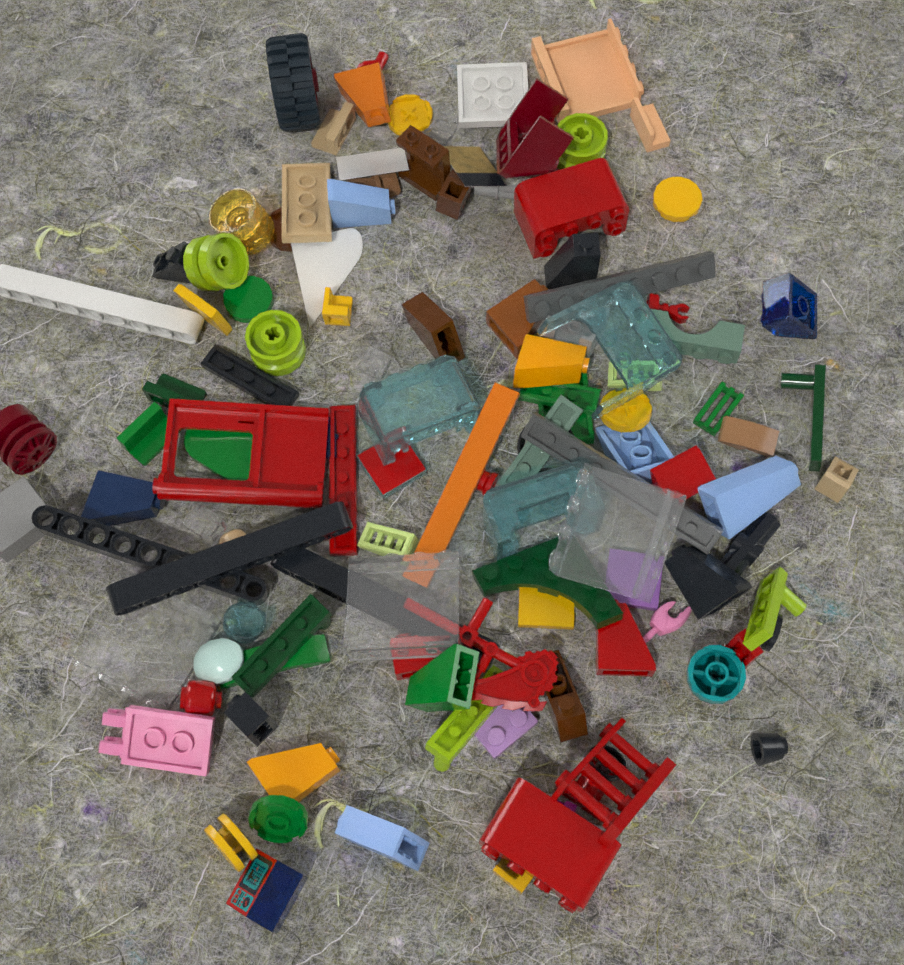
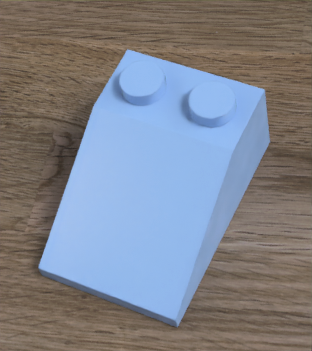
M650 421L644 428L635 432H618L606 425L596 427V433L605 456L651 485L650 470L674 457Z

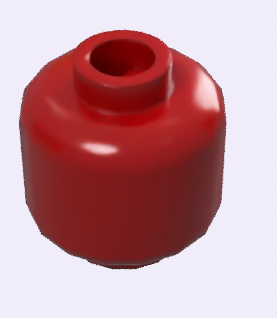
M190 680L186 687H181L179 709H183L184 713L213 716L215 709L221 708L222 692L216 691V684L214 682Z

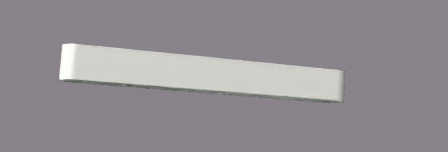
M0 264V296L188 344L196 343L205 321L200 314L190 310Z

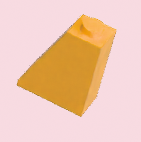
M526 334L515 367L513 388L579 383L581 374H587L590 358L585 357L587 346Z
M321 743L251 758L247 761V764L268 795H283L300 802L340 772L336 764L341 760L331 746L325 749Z

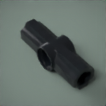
M765 512L753 521L746 531H742L733 541L721 562L741 576L747 566L750 567L765 549V544L781 526L777 518L771 513Z

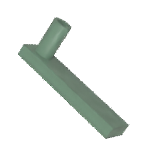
M560 395L545 418L569 432L583 413V410ZM527 441L498 483L517 497L522 498L551 455Z

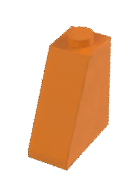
M379 63L334 74L341 95L348 103L354 104L355 112L368 127L391 122L385 78Z

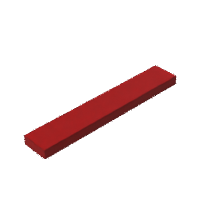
M355 405L329 406V504L340 501L344 502L353 525L351 531L329 539L330 556L358 555Z

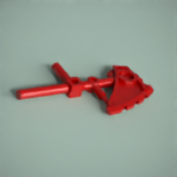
M483 598L468 626L464 625L463 627L411 599L406 601L404 609L457 637L456 641L467 648L472 649L475 647L484 652L477 664L471 701L482 700L481 704L490 707L503 705L501 709L512 711L524 708L523 711H543L547 701L540 702L539 697L544 696V692H550L554 688L552 684L556 683L558 677L555 675L559 664L556 660L558 657L552 650L548 652L544 649L536 651V653L528 651L525 652L524 656L517 658L500 649L494 642H488L480 638L477 631L493 604L492 601ZM492 658L511 667L507 671L479 679L482 672L485 673Z

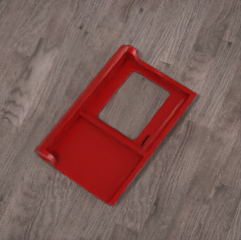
M170 399L162 469L158 478L153 479V494H157L159 500L321 508L323 503L329 408ZM195 429L251 433L253 439L249 478L245 481L175 476L174 471L180 430Z

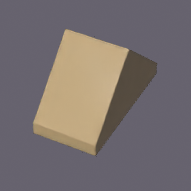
M835 456L815 487V490L839 503L852 485L859 469Z

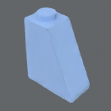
M327 179L328 203L333 228L392 224L391 214H396L395 200L389 198V189Z
M346 805L344 812L340 815L335 834L416 871H419L430 844L402 826Z

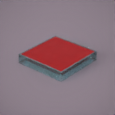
M401 429L355 455L383 500L428 474V469Z

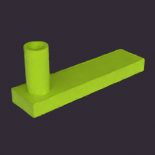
M781 566L759 583L743 644L750 651H753L773 637L780 605H783L795 617L799 616L807 607L785 585L788 573Z
M493 665L482 678H487L503 671ZM482 700L471 701L470 709L454 710L425 745V749L435 756L433 765L436 770L444 772L450 768L451 762L498 706L490 707L481 704Z

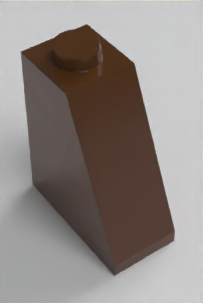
M421 292L401 304L409 325L443 370L448 369L465 358L453 319L426 294Z

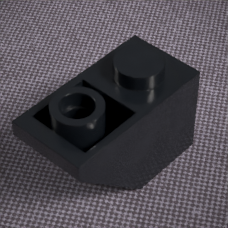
M182 242L175 247L172 246L166 252L158 254L153 262L155 268L152 277L190 284L191 282L186 276L183 264V255L188 243Z

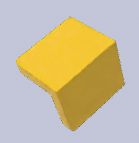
M325 287L322 309L325 325L350 326L353 304L351 296L333 295L331 287Z
M501 859L492 872L518 893L522 894L533 877L527 873H524L523 876L516 874L507 867L509 861Z

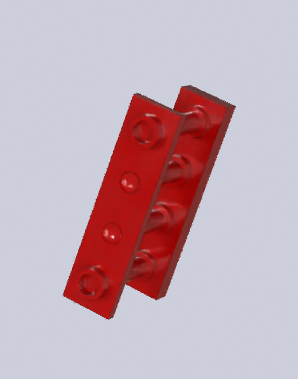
M623 718L614 726L609 723L599 734V737L602 738L600 742L571 773L566 769L555 781L558 788L551 796L556 801L567 790L603 822L602 826L606 831L598 840L607 848L622 833L677 765L669 757L660 766L656 762L653 764L618 734V731L626 722ZM611 742L645 772L644 776L648 781L646 782L643 778L639 780L604 749L606 745ZM595 758L600 760L632 789L630 792L635 796L633 798L630 795L625 796L594 769L590 763ZM582 773L618 805L617 809L621 813L617 815L614 811L613 813L609 812L582 788L575 779Z

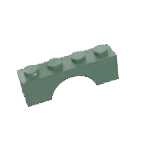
M642 307L635 346L648 351L660 350L666 351L671 355L683 354L700 360L711 359L717 360L722 364H736L742 350L745 325L719 320L716 326L706 333L689 334L681 331L672 323L667 311Z

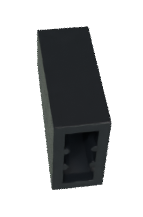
M598 233L572 234L544 265L545 286L547 289H554L597 278L601 256Z
M684 544L671 551L672 556L664 562L698 620L713 616L753 588L750 582L710 553L707 555L695 546L686 547Z

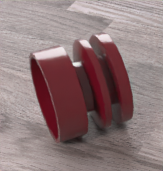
M9 405L0 410V458L15 474L24 475L33 472L41 467L52 455L57 445V436L24 405Z

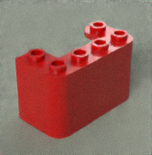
M597 158L527 179L519 183L514 190V214L533 259L552 255L557 247L558 238L570 237L572 234L588 229L594 230L601 225L605 235L617 236L626 230L629 207L605 158Z
M520 777L515 781L479 839L483 854L494 861H497L498 857L503 860L506 859L509 861L507 867L520 876L527 873L535 879L533 885L546 894H549L551 890L555 892L556 896L560 898L558 904L572 914L576 910L579 912L584 911L622 846L615 840L607 848L598 840L603 835V830Z

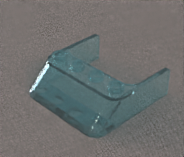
M619 282L545 319L537 331L541 337L571 321L577 320L585 323L592 334H596L597 342L621 376L627 390L602 403L591 415L594 420L645 393L676 371L682 363L680 352L638 289L630 282Z

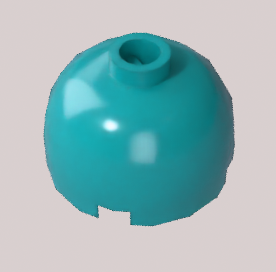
M708 645L697 651L690 659L686 670L687 684L691 692L699 700L709 704H723L733 700L743 689L746 681L745 665L732 649L722 645Z

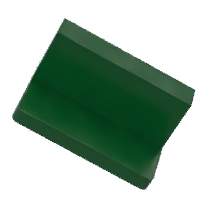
M164 373L160 375L156 384L146 381L142 388L149 401L168 409L170 399L204 401L207 396L205 390Z

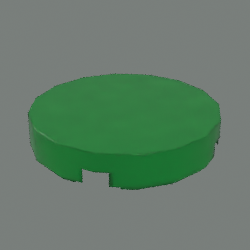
M247 276L240 286L225 290L223 303L226 311L234 320L250 323L258 314L272 309L274 296L269 284L265 280L256 276Z
M269 795L261 797L253 803L249 812L248 823L251 830L253 831L254 828L258 831L257 836L263 840L273 843L292 842L294 837L299 836L300 838L304 835L308 826V812L301 803L293 798L283 795Z

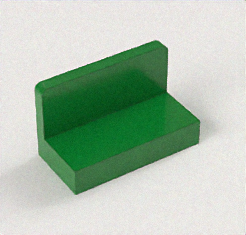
M153 402L116 439L123 449L143 466H146L164 449L168 417L163 409Z

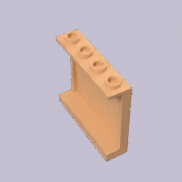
M611 18L608 19L606 30L544 45L541 36L532 38L531 56L541 81L568 98L567 103L556 117L558 123L566 116L575 113H587L598 117L629 109L632 106L633 98L638 97L641 100V95L644 94L643 84L636 77L635 65L633 62L630 63L628 49L621 42L620 30L614 26Z

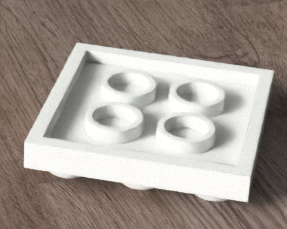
M527 62L457 65L459 128L503 127L528 91Z

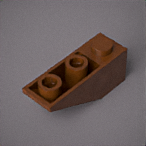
M454 169L447 176L438 194L435 211L458 220L474 187H465Z
M555 650L553 652L558 657L556 660L559 662L555 675L558 677L556 683L552 684L554 688L550 692H544V697L547 701L546 704L560 742H565L588 735L583 706L560 651Z

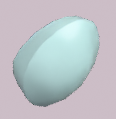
M230 639L210 640L202 645L195 654L193 661L195 675L201 681H211L215 684L229 682L233 680L231 678L233 674L243 665L244 652L238 643Z

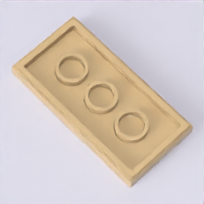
M330 163L282 164V243L332 242V218L327 191V179H331Z

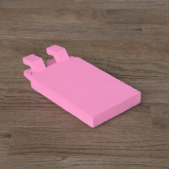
M130 705L125 710L109 708L107 712L103 713L102 725L123 727L122 738L104 737V740H101L99 744V753L120 756L121 764L207 776L210 768L216 717Z

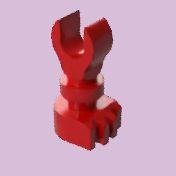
M652 293L648 295L645 308L667 311L670 319L676 323H686L689 317L682 316L678 312L688 313L690 309L688 305L677 304L668 306V303L664 302L661 305L659 304V295Z

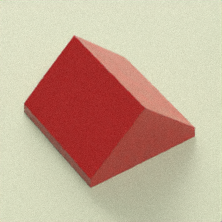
M697 445L650 470L652 485L678 502H682L699 493L697 488L701 485L716 480Z

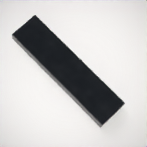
M216 344L200 363L202 368L267 405L292 406L300 396L297 390Z

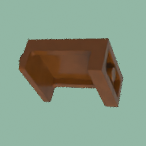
M410 125L396 139V145L407 153L409 170L399 171L398 175L401 179L434 201H437L438 194L450 173L449 150Z

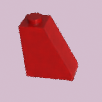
M614 599L623 612V619L598 630L595 627L596 675L653 677L656 671V664L626 603H619L618 600Z

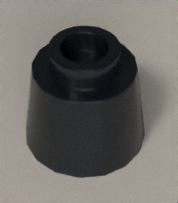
M753 733L751 736L752 755L759 766L781 760L788 753L787 740L778 733Z

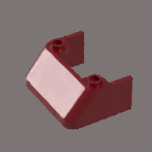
M538 78L535 79L507 119L496 139L497 174L505 179L544 175L549 171L553 172L559 164V158L574 139L572 135L556 126L554 120L567 103L568 98Z

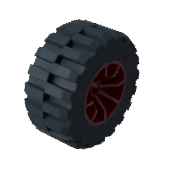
M297 33L270 37L265 43L273 101L280 129L289 132L317 128L321 124L317 96L319 84L316 67H313L307 35Z

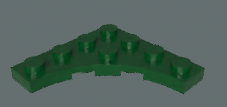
M572 532L472 570V576L483 597L495 593L518 590L519 587L537 588L538 592L555 597L561 595L572 601L574 606L588 617L597 630L623 619L622 610Z

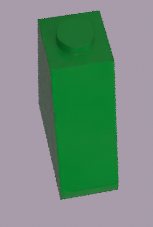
M459 644L450 646L410 677L405 705L425 712L470 709L479 652Z

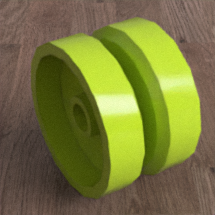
M575 113L566 116L558 123L557 126L574 137L559 158L557 166L559 170L597 158H605L608 131L604 123L597 117L587 113Z
M218 233L192 239L186 246L183 264L186 276L192 285L201 291L211 292L220 289H234L240 286L248 274L249 257L245 246L239 238L230 233Z
M269 310L258 314L250 321L246 328L245 341L252 361L258 369L270 376H283L292 373L300 367L305 359L306 346L299 322L291 314L282 310Z

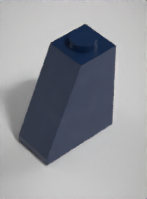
M98 470L81 517L107 526L156 518L159 510L163 509L166 500H159L157 494H153V482Z

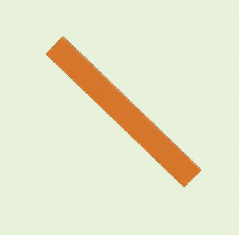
M496 382L494 383L403 575L404 579L429 589L520 396L519 392Z

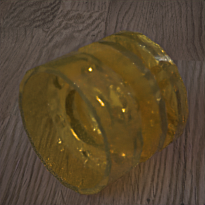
M234 188L224 192L217 197L210 208L209 223L217 234L230 233L239 238L245 246L248 256L258 253L271 241L274 233V221L253 194L246 189Z

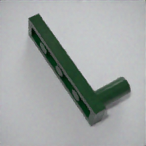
M816 364L814 374L782 373L781 389L812 390L809 471L820 472L823 446L826 365Z
M310 593L231 678L250 697L254 698L318 629L326 630L331 625L330 617L333 614Z

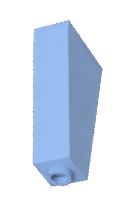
M774 456L703 484L697 489L707 519L723 529L721 535L730 540L798 488L801 483L797 466L792 461Z

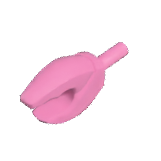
M676 601L666 602L658 607L649 623L652 629L643 636L645 643L656 634L663 636L682 627L691 614V607L688 606L676 618H672L668 614V611L672 609Z

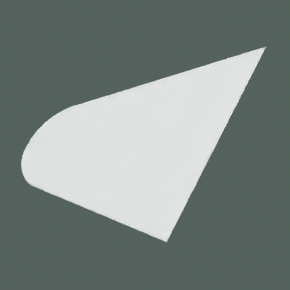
M354 228L332 232V242L291 243L309 327L312 326L322 312L325 287H331L332 294L334 295L361 257L363 241L361 234Z

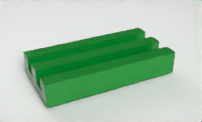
M722 381L697 414L693 424L715 437L721 429L723 417H730L743 399L744 394H737L734 388L730 387L729 389L726 387V383ZM721 393H724V397L713 410V412L705 421V423L702 422L701 420L708 412V410L711 408V406L714 404ZM729 398L734 399L716 426L711 428L710 424Z

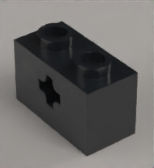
M246 692L242 695L234 696L227 704L228 709L223 712L257 747L278 727L272 718Z

